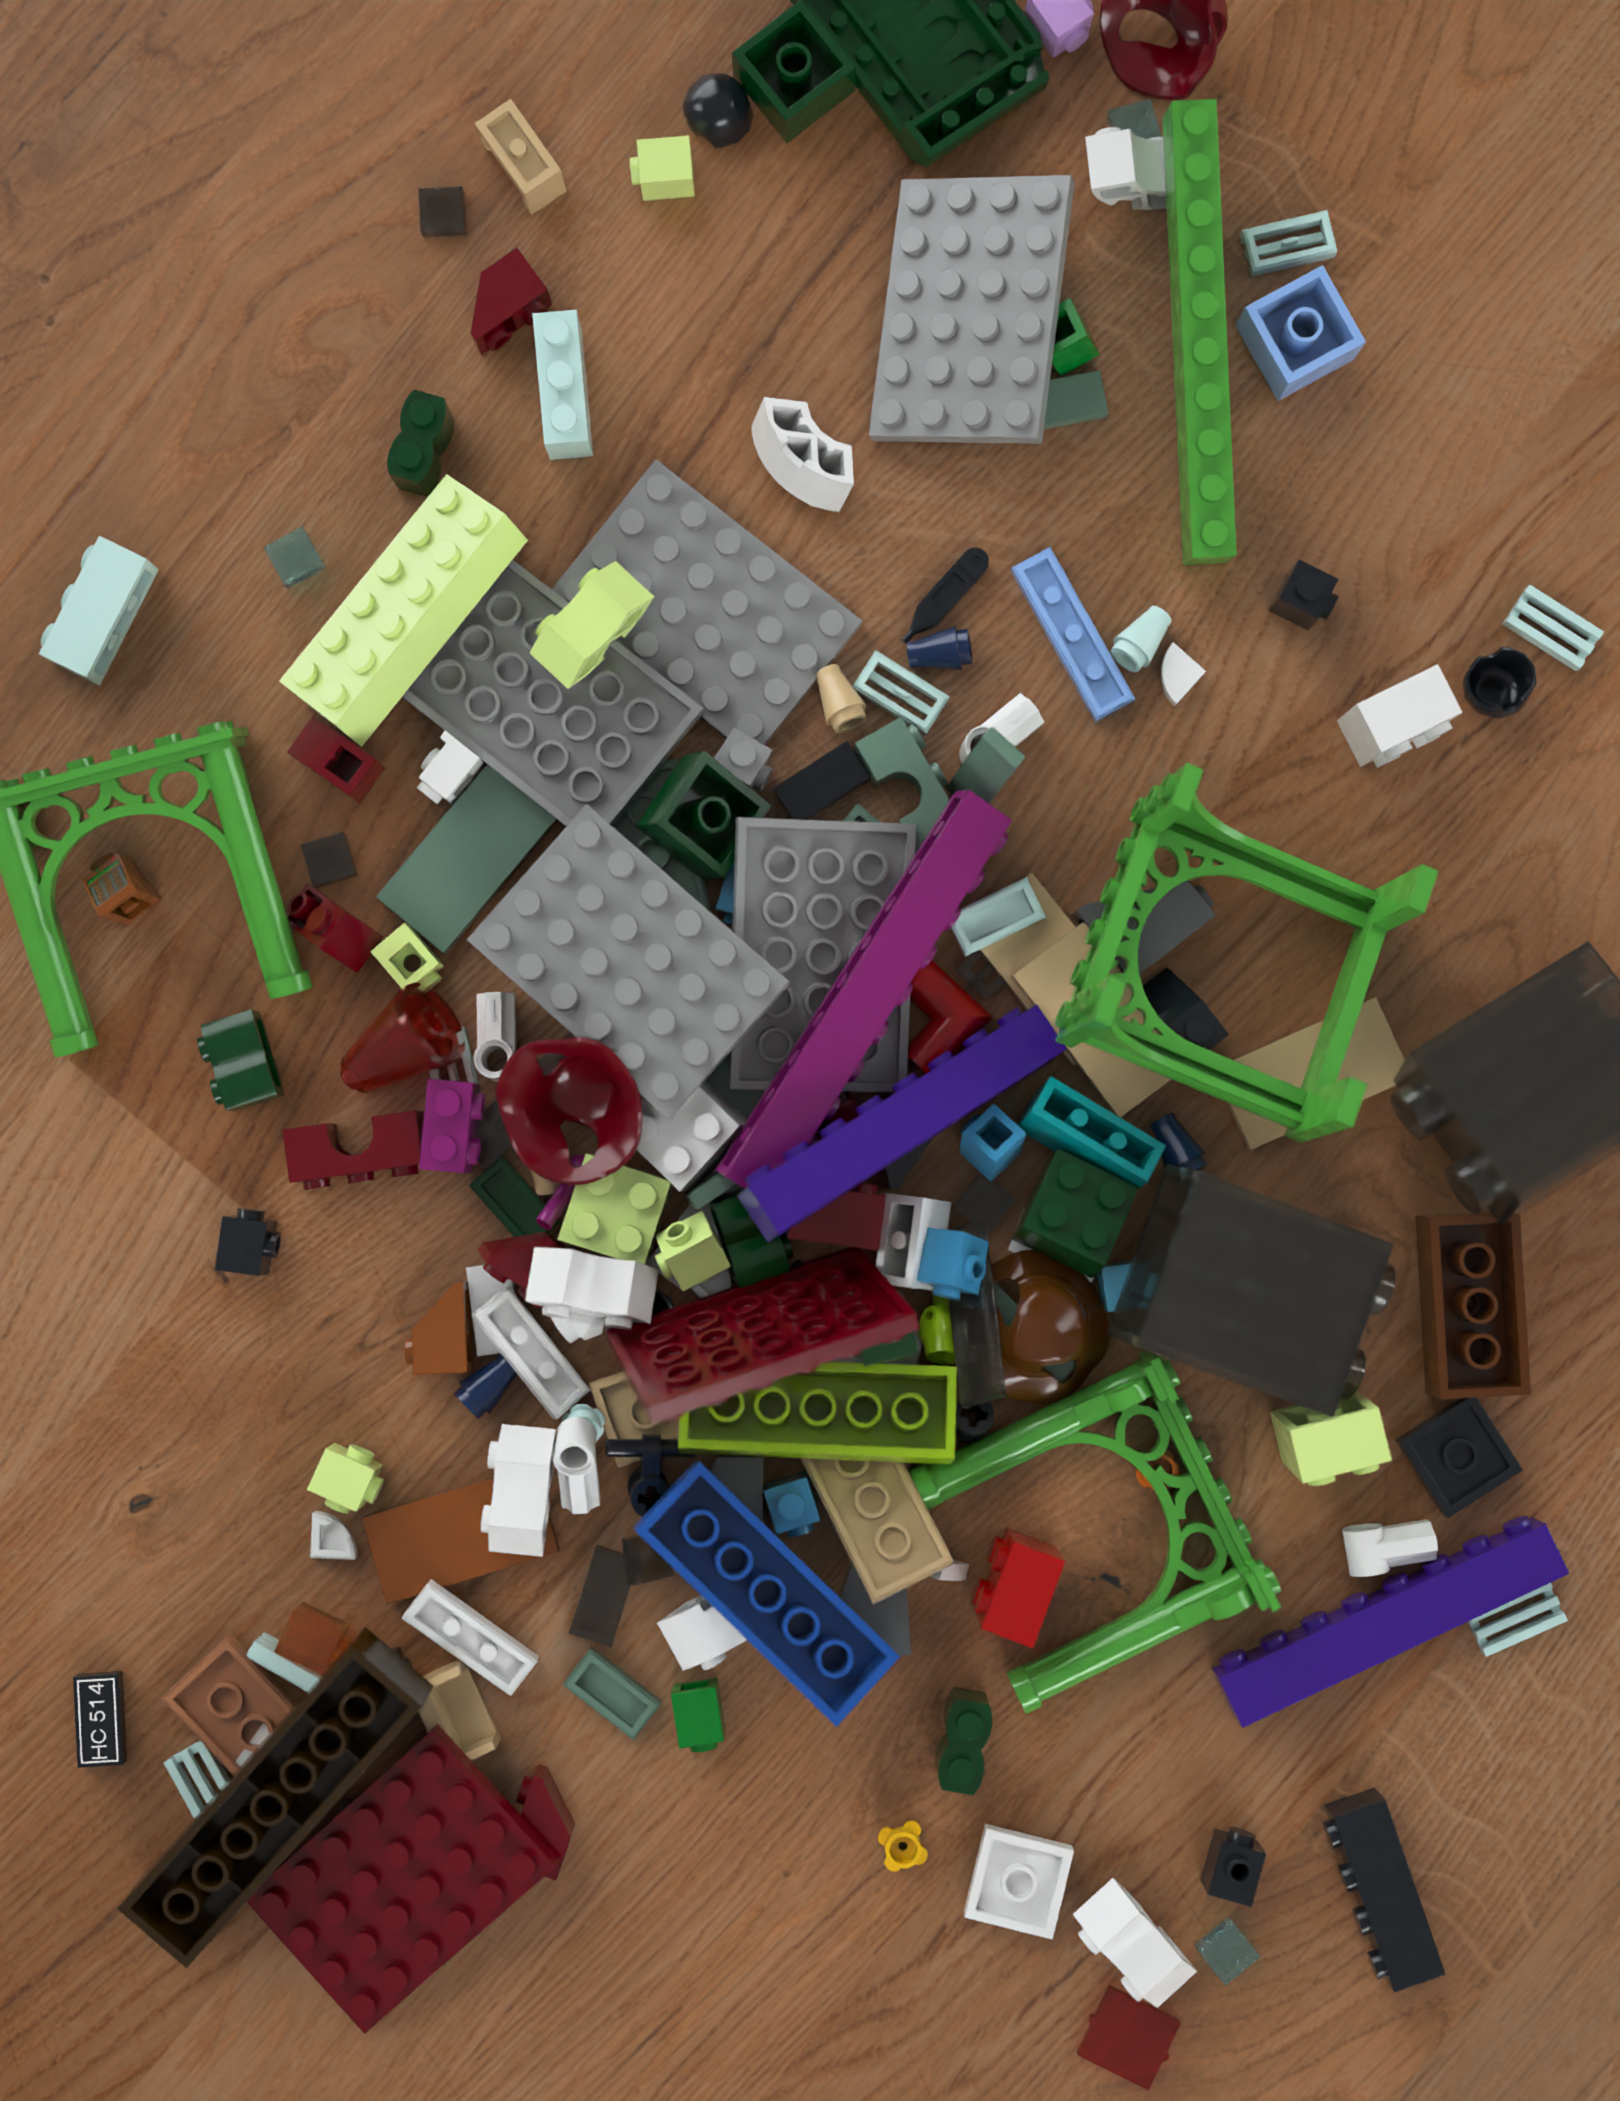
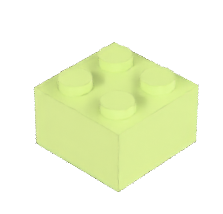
M586 1153L582 1165L588 1163L594 1157V1154ZM624 1165L616 1172L595 1182L575 1185L558 1240L616 1259L637 1261L647 1265L656 1239L655 1235L658 1233L673 1185L665 1177L628 1165Z
M1356 1389L1270 1411L1282 1463L1303 1484L1308 1483L1310 1486L1329 1484L1335 1480V1475L1350 1471L1353 1474H1367L1378 1470L1379 1464L1392 1461L1379 1407Z

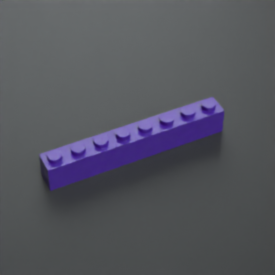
M1038 1005L1022 1013L1019 1007L1013 1009L997 1021L1000 1026L999 1029L989 1035L985 1029L978 1031L962 1043L965 1047L964 1051L956 1056H953L950 1050L946 1051L927 1065L930 1072L918 1079L914 1072L892 1086L895 1094L882 1101L879 1095L874 1096L856 1109L859 1116L846 1124L843 1118H839L819 1132L823 1139L809 1147L806 1141H803L782 1155L786 1162L772 1170L766 1164L746 1177L745 1181L748 1186L738 1195V1198L767 1242L769 1243L1063 1053L1067 1048L1065 1045L1056 1042L1057 1033Z
M1520 1516L1509 1520L1502 1526L1504 1529L1502 1532L1489 1538L1487 1535L1471 1538L1462 1544L1463 1550L1449 1557L1447 1554L1437 1555V1560L1423 1562V1569L1408 1576L1406 1573L1395 1574L1381 1583L1383 1588L1368 1595L1366 1592L1350 1595L1341 1601L1342 1607L1328 1614L1325 1611L1312 1613L1300 1621L1302 1626L1287 1633L1284 1630L1274 1631L1260 1640V1646L1247 1652L1244 1649H1238L1225 1654L1219 1660L1221 1664L1213 1667L1212 1671L1234 1718L1244 1728L1570 1574L1547 1525L1533 1517L1528 1518V1516Z

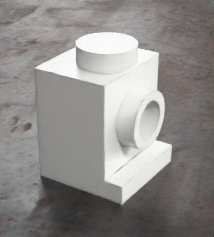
M444 731L440 738L445 745L441 750L438 748L433 749L421 764L423 772L419 776L422 781L416 788L436 804L443 798L453 805L486 765L476 754L447 731Z

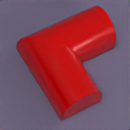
M933 960L924 969L919 968L911 980L913 989L910 994V1001L930 1021L908 1043V1059L924 1074L930 1072L927 1065L946 1051L950 1050L953 1056L962 1052L965 1048L962 1043L973 1034L982 1030L994 1018Z

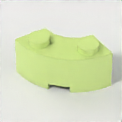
M616 561L601 570L597 568L591 569L578 585L580 591L570 603L556 616L554 614L547 616L535 631L538 638L530 654L567 689L578 683L605 659L603 655L609 644L620 636L626 637L654 598L644 586Z

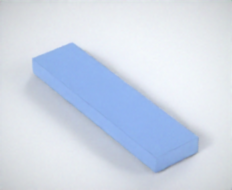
M1051 547L1012 567L1011 573L1094 722L1096 723L1135 701L1134 695Z

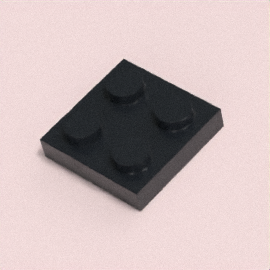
M1459 1398L1395 1439L1440 1512L1446 1518L1456 1514L1523 1471L1477 1398Z

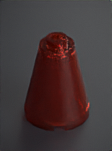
M414 982L401 988L341 1058V1077L344 1083L353 1090L369 1093L450 1065L461 1058L465 1050V1041L459 1045L456 1033L461 1031L462 1028L447 1002L432 989L427 993L417 989L421 985L420 983Z

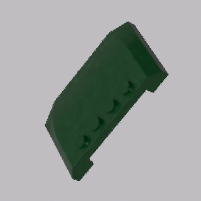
M790 0V2H791L793 5H794L796 2L799 1V0ZM803 0L856 66L855 87L910 159L925 167H928L1044 90L1049 81L1048 70L1044 71L1041 56L1043 46L1040 33L1015 0Z

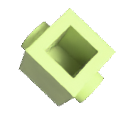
M703 1210L683 1221L671 1224L666 1230L655 1235L661 1250L660 1253L655 1255V1259L665 1278L669 1279L674 1276L683 1291L697 1284L704 1283L712 1276L731 1267L722 1243Z
M333 1443L325 1448L307 1490L326 1498L324 1504L333 1510L346 1514L350 1512V1509L357 1512L366 1502L373 1504L384 1482V1479L378 1477L383 1464L374 1461L375 1454L363 1447L350 1444L349 1448H345Z

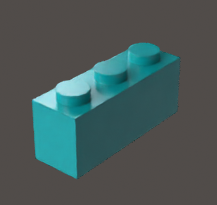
M1052 1076L1034 1092L1017 1124L1026 1132L1027 1136L1055 1152L1059 1148L1139 1187V1189L1149 1181L1166 1147L1165 1144Z

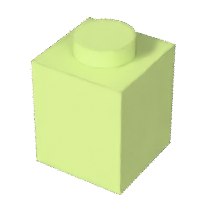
M689 135L636 140L638 157H630L632 185L641 186L643 201L695 197Z

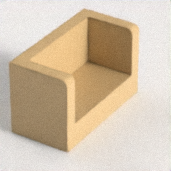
M511 99L474 123L481 145L486 152L491 150L522 194L525 207L531 215L566 192L560 167Z
M458 1659L424 1675L423 1677L434 1686L423 1707L418 1711L427 1732L438 1723L471 1761L495 1750L501 1740V1736L470 1667Z

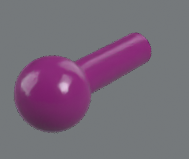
M571 1156L572 1165L576 1167L582 1166L585 1156ZM560 1184L536 1218L538 1225L546 1230H551L570 1202L575 1185Z

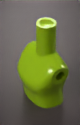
M932 1290L933 1305L928 1306L923 1311L919 1320L920 1329L917 1330L918 1337L924 1344L926 1359L938 1364H955L965 1361L967 1357L961 1332V1315L951 1307V1299L933 1295Z

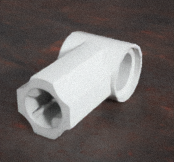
M1021 693L1018 694L982 725L972 729L967 734L960 747V762L963 764L970 754V744L979 741L991 727L995 728L1015 747L1044 724L1045 721L1041 717L1038 708L1030 699L1024 697Z
M485 992L477 994V1049L473 1059L479 1073L492 1081L498 1082L503 1069L496 1072L490 1071L487 1066V1059L490 1053L495 1050H505L508 1059L517 1051V995L506 992Z
M579 1417L568 1418L558 1426L553 1459L555 1468L558 1471L562 1508L570 1510L572 1514L588 1513L594 1507L600 1506L601 1503L595 1448L597 1432L595 1426L590 1421Z
M1427 1519L1382 1526L1379 1523H1364L1342 1529L1350 1576H1376L1390 1571L1389 1567L1437 1560V1538L1431 1521Z

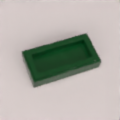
M501 1156L469 1184L470 1188L514 1237L540 1232L549 1234L562 1222L558 1218L551 1230H546L537 1224L536 1218L546 1203L536 1194L535 1190L505 1156Z

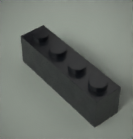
M1374 1787L1325 1804L1329 1820L1323 1822V1827L1332 1849L1339 1847L1344 1863L1337 1865L1346 1891H1354L1359 1906L1352 1908L1362 1936L1369 1934L1374 1950L1368 1951L1367 1955L1376 1978H1384L1393 1992H1397L1446 1975L1384 1797Z

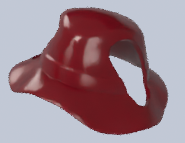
M1102 0L1100 9V31L1103 46L1116 76L1132 91L1148 97L1165 100H1183L1192 94L1212 67L1216 57L1217 46L1222 40L1228 25L1226 0ZM1133 10H1147L1164 17L1174 28L1177 35V44L1172 48H1167L1143 41H1123L1119 34L1122 19Z
M585 1037L539 1040L522 1046L506 1062L497 1082L496 1099L513 1149L519 1159L530 1170L556 1183L584 1185L616 1172L631 1159L641 1138L642 1102L633 1077L620 1058L609 1047ZM554 1053L566 1056L548 1075L543 1076V1069L536 1057L538 1054ZM564 1121L584 1125L590 1128L598 1137V1148L594 1157L580 1167L573 1166L571 1163L568 1145L560 1127Z

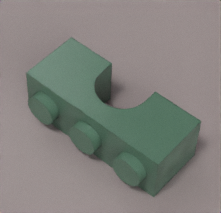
M900 717L857 741L854 751L876 788L890 780L903 779L912 783L918 790L920 805L914 812L899 820V823L916 824V854L950 800L943 789L948 783L942 770L936 762L929 765L921 751L926 745L920 732L914 724L907 727L903 718Z

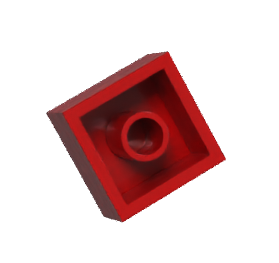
M1006 1527L1002 1538L995 1536L987 1556V1561L991 1563L990 1571L986 1580L979 1578L972 1595L971 1604L975 1605L974 1612L981 1629L1033 1648L1066 1561L1056 1546Z

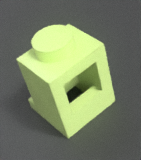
M403 923L370 951L405 993L412 994L418 990L423 995L442 979L437 972L444 967L443 963L420 938L414 928L406 923ZM411 956H418L421 960V966L417 971L410 972L406 966L407 960Z

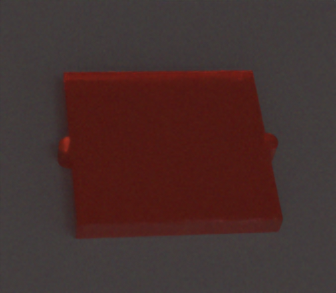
M1108 1985L1096 2013L1090 2014L1088 2017L1090 2025L1077 2050V2054L1149 2091L1162 2062L1169 2059L1168 2049L1181 2022L1179 2019L1143 2001L1137 2002L1131 1995Z

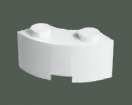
M1117 127L1104 128L1097 131L1095 135L1085 137L1091 190L1097 199L1111 206L1119 200L1131 201L1133 210L1166 209L1163 137L1144 139L1134 135L1131 129L1121 130Z
M764 397L751 426L754 445L763 465L785 490L813 507L840 512L854 485L852 446L837 442L823 433L811 418L807 402Z
M534 1247L525 1301L543 1306L542 1315L568 1319L570 1313L604 1318V1325L607 1327L631 1330L632 1322L648 1324L651 1322L659 1270L637 1261L600 1257L573 1249Z
M502 1424L499 1441L490 1442L487 1467L488 1469H494L493 1494L491 1505H484L481 1519V1532L488 1533L490 1552L543 1557L550 1511L549 1491L554 1473L553 1459L556 1429Z
M701 1595L686 1601L657 1623L683 1671L699 1664L703 1670H708L727 1658L726 1651L747 1640Z
M1114 1878L1107 1882L1073 1914L1083 1928L1078 1932L1082 1941L1095 1955L1101 1951L1122 1972L1124 1977L1120 1981L1137 2002L1145 1999L1158 2008L1197 1972L1162 1927H1157L1143 1910L1142 1905Z

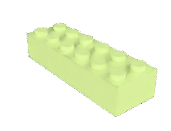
M446 474L279 682L362 747L526 544L528 539L505 513Z

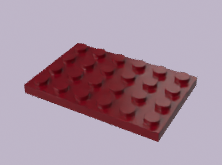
M848 1247L790 1267V1271L742 1288L735 1286L653 1314L650 1324L632 1322L631 1330L612 1328L605 1332L614 1356L648 1418L654 1424L659 1421L669 1422L682 1417L685 1412L704 1405H719L727 1401L730 1396L750 1389L760 1390L767 1388L775 1380L792 1374L812 1372L820 1364L834 1359L854 1357L860 1354L863 1349L882 1342H897L903 1339L906 1334L920 1328L916 1312L860 1248Z
M437 1723L279 1865L251 1896L247 1904L365 2034L557 1866L560 1858Z

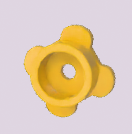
M908 1820L901 1827L892 1829L886 1826L879 1831L878 1841L884 1846L886 1853L884 1864L890 1871L896 1872L900 1869L910 1868L915 1864L922 1865L926 1861L928 1852L921 1845L919 1837L921 1826L916 1821ZM905 1842L907 1844L906 1849H900L898 1847L899 1843Z

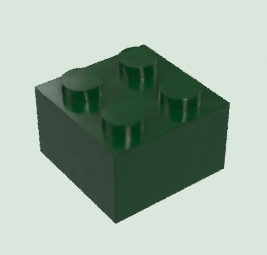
M803 0L796 2L732 52L733 77L744 87L748 96L786 143L794 139L855 91L856 66Z
M706 751L683 755L636 827L702 880L724 878L735 862L736 818H764L771 805Z
M1057 1148L1043 1167L1012 1240L1093 1278L1106 1266L1139 1187Z

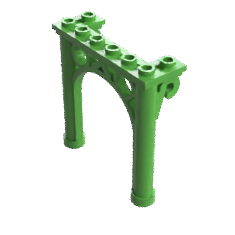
M233 721L216 722L198 727V737L182 741L180 733L154 739L156 748L139 752L137 745L126 746L109 751L112 760L95 764L93 756L67 762L68 771L51 776L50 769L46 768L23 774L24 783L22 784L19 783L18 778L0 781V873L53 1036L49 1042L54 1057L73 1054L99 1045L58 917L55 902L57 878L66 857L81 839L101 825L121 817L139 814L168 816L187 822L207 834L221 849L230 866L269 998H280L313 987L308 969L303 970L249 791L250 783L246 766L237 749L247 746L245 737L250 736L248 727L234 728ZM201 756L204 769L198 764L189 762V759ZM157 768L149 782V795L154 802H146V794L138 795L128 791L119 778ZM180 771L191 773L198 782L196 796L184 807L168 801L162 793L163 780L168 775ZM100 784L99 798L91 808L86 810L90 816L86 820H84V812L80 805L72 798L62 795V793ZM210 791L212 792L223 830L210 819L196 812L208 799ZM115 798L119 802L127 804L110 808L113 805ZM59 805L69 812L71 826L61 840L44 836L39 832L36 826V817L41 809ZM37 845L53 850L46 862L42 877L32 850Z
M1147 1350L1138 1353L1140 1358L1133 1361L1132 1365L956 1450L955 1459L952 1464L926 1465V1463H919L908 1469L927 1510L1050 1449L1066 1444H1091L1111 1450L1131 1462L1153 1487L1165 1517L1168 1540L1165 1566L1156 1587L1143 1603L1127 1614L1007 1671L1009 1680L1026 1714L1042 1707V1701L1211 1618L1214 1620L1229 1618L1244 1611L1253 1603L1262 1611L1270 1608L1274 1612L1281 1608L1275 1594L1281 1592V1588L1269 1566L1265 1567L1260 1558L1257 1560L1252 1558L1246 1546L1253 1542L1242 1519L1233 1520L1227 1504L1233 1502L1232 1497L1222 1478L1219 1477L1214 1480L1207 1466L1208 1463L1213 1461L1212 1456L1201 1437L1194 1439L1187 1423L1193 1421V1418L1185 1401L1181 1396L1178 1397L1174 1387L1180 1385L1174 1368L1169 1360L1164 1361L1162 1356L1158 1357ZM1150 1397L1155 1409L1146 1404L1139 1403ZM1119 1412L1115 1419L1113 1437L1082 1430ZM1143 1414L1149 1416L1157 1430V1442L1150 1450L1137 1451L1125 1444L1126 1424L1134 1415ZM1170 1437L1187 1473L1172 1475L1166 1472L1159 1463L1152 1468L1146 1461H1154L1161 1457L1168 1447ZM1164 1483L1169 1487L1176 1488L1172 1495V1498ZM1196 1491L1212 1526L1203 1521L1193 1520L1185 1522L1180 1527L1179 1519H1186L1185 1504L1190 1494ZM1196 1532L1208 1535L1210 1543L1214 1546L1215 1550L1212 1563L1202 1569L1194 1568L1181 1559L1185 1539L1190 1534ZM1228 1556L1232 1567L1222 1571ZM1179 1570L1194 1580L1202 1581L1167 1598Z

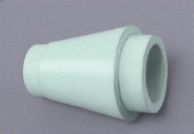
M1151 606L1114 638V646L1110 651L1113 659L1120 666L1131 672H1138L1142 667H1148L1167 631V627L1172 622L1168 613L1160 607Z

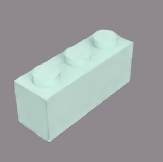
M577 309L532 313L543 437L550 460L593 456L583 336Z
M101 536L98 537L94 545H90L84 552L81 560L82 570L75 584L69 585L63 593L61 599L62 609L55 623H51L45 629L41 638L42 648L39 652L41 656L50 662L98 686L102 683L159 571L148 559Z

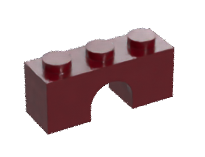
M414 1110L372 1116V1141L369 1147L358 1155H352L341 1147L337 1137L336 1124L324 1123L282 1129L289 1183L303 1182L304 1190L330 1187V1178L347 1176L348 1184L375 1180L374 1171L391 1169L392 1177L419 1174L418 1165L420 1164L424 1123L423 1111Z

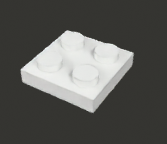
M985 1824L964 1908L965 1918L1053 1940L1074 1853L1072 1845Z

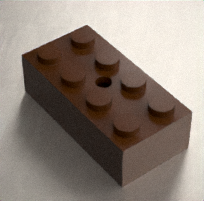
M1485 1212L1415 1216L1426 1394L1438 1399L1531 1395L1520 1213ZM1471 1296L1474 1305L1472 1309L1467 1311V1300Z

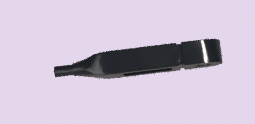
M980 548L967 550L920 601L915 610L909 631L901 638L902 642L907 644L914 635L938 626L971 590L974 583L976 584L981 579L989 565V558L984 550Z

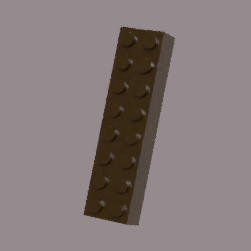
M364 1627L138 1880L117 1909L185 1968H188L423 1707L434 1686L369 1629Z

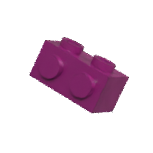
M428 1079L419 1169L472 1173L473 1165H478L481 1139L475 1138L477 1120L483 1119L485 1109V1094L480 1093L479 1084Z

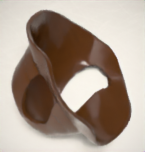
M1018 1251L988 1266L985 1276L981 1280L979 1295L966 1293L963 1300L961 1332L965 1348L976 1367L988 1382L1000 1393L1012 1399L1033 1403L1059 1401L1074 1393L1106 1354L1110 1339V1326L1103 1303L1095 1287L1084 1274L1037 1251ZM1005 1280L1016 1282L1020 1288L1019 1304L1015 1317L1009 1326H1006L999 1307L987 1294L989 1287ZM1077 1359L1075 1369L1064 1383H1060L1052 1372L1042 1368L1043 1366L1063 1364Z

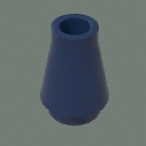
M957 626L922 639L907 642L910 668L926 667L962 670V665L972 664V649L968 629L958 630Z
M1174 1113L1167 1114L1150 1124L1156 1140L1166 1145L1161 1155L1166 1174H1172L1176 1182L1197 1173L1207 1166L1203 1157L1206 1152L1178 1122Z
M500 1354L495 1360L460 1381L461 1387L454 1395L479 1419L486 1411L489 1414L492 1412L518 1374L503 1355Z

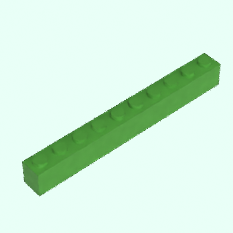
M1217 99L1171 101L1162 121L1183 565L1227 563L1237 556Z

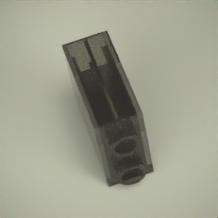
M1589 941L1411 1051L1393 1080L1399 1088L1391 1094V1103L1396 1115L1404 1127L1417 1139L1423 1140L1431 1134L1434 1135L1454 1162L1445 1169L1448 1184L1458 1200L1470 1212L1479 1214L1488 1208L1500 1226H1503L1620 1151V980Z
M1167 1164L1106 1334L1137 1348L1334 1417L1339 1400H1347L1352 1397L1363 1379L1366 1361L1364 1352L1358 1346L1369 1314L1376 1315L1380 1313L1392 1296L1396 1275L1394 1267L1388 1264V1260L1394 1244L1207 1173Z

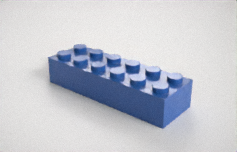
M697 1460L633 1526V1529L836 1727L900 1658L879 1635Z

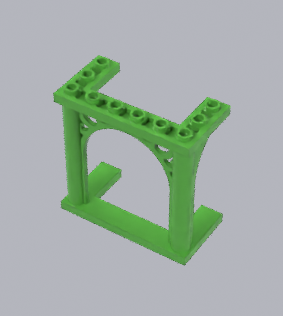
M1186 763L1174 774L1168 773L1162 784L1159 786L1153 785L1145 798L1139 797L1132 809L1129 821L1135 824L1130 838L1125 837L1117 850L1115 862L1120 865L1115 879L1110 877L1102 891L1100 902L1105 904L1100 919L1095 918L1085 938V943L1090 945L1085 961L1082 959L1078 961L1071 976L1070 984L1075 986L1070 1002L1064 1001L1055 1020V1026L1060 1028L1056 1042L1071 1048L1082 1042L1285 1126L1287 1129L1284 1136L1299 1143L1352 1128L1367 1083L1353 1077L1337 1081L1383 941L1387 931L1425 913L1439 871L1421 864L1377 889L1371 890L1250 838L1221 822L1201 804L1196 795V790L1204 770ZM1157 848L1167 849L1173 855L1177 865L1175 876L1167 877L1156 867L1154 853ZM1186 851L1191 852L1189 858L1201 859V863L1197 868L1188 866L1189 862ZM1146 874L1155 883L1154 890L1150 894L1145 893L1141 888L1147 885ZM1206 876L1232 877L1254 884L1355 928L1301 1088L1182 1038L1170 1029L1152 1008L1144 992L1139 975V940L1151 910L1174 887L1186 881ZM1129 918L1136 922L1135 930L1127 927ZM1117 956L1122 957L1126 962L1124 972L1109 975L1110 970L1116 967L1119 962L1114 958ZM1127 985L1131 989V999L1125 1006L1119 1007ZM1135 1010H1139L1143 1014L1144 1021L1143 1025H1141L1135 1018L1130 1019V1023L1122 1018L1132 1014Z

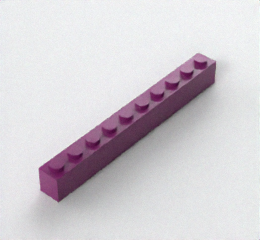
M970 790L955 791L717 1166V1172L745 1189L748 1186L745 1178L762 1166L768 1164L774 1170L786 1162L782 1155L803 1141H806L809 1147L816 1143L815 1132L823 1120L827 1122L836 1113L841 1099L838 1098L839 1094L847 1082L852 1083L861 1073L865 1065V1061L862 1058L870 1045H876L885 1035L889 1027V1022L886 1020L895 1006L900 1007L911 994L913 984L910 982L919 968L924 969L935 956L937 947L934 944L943 930L948 931L959 918L961 909L958 906L967 892L972 893L981 883L985 875V871L982 868L990 855H996L1005 845L1009 837L1006 830L1012 822L1010 818Z

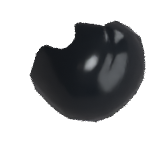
M725 73L702 75L687 90L682 105L684 117L692 132L696 136L699 135L707 139L714 147L720 148L739 142L750 130L754 116L744 87L735 78Z
M1502 646L1490 655L1478 656L1464 676V698L1478 714L1493 718L1510 716L1521 710L1531 696L1537 683L1535 666L1525 653L1510 647Z

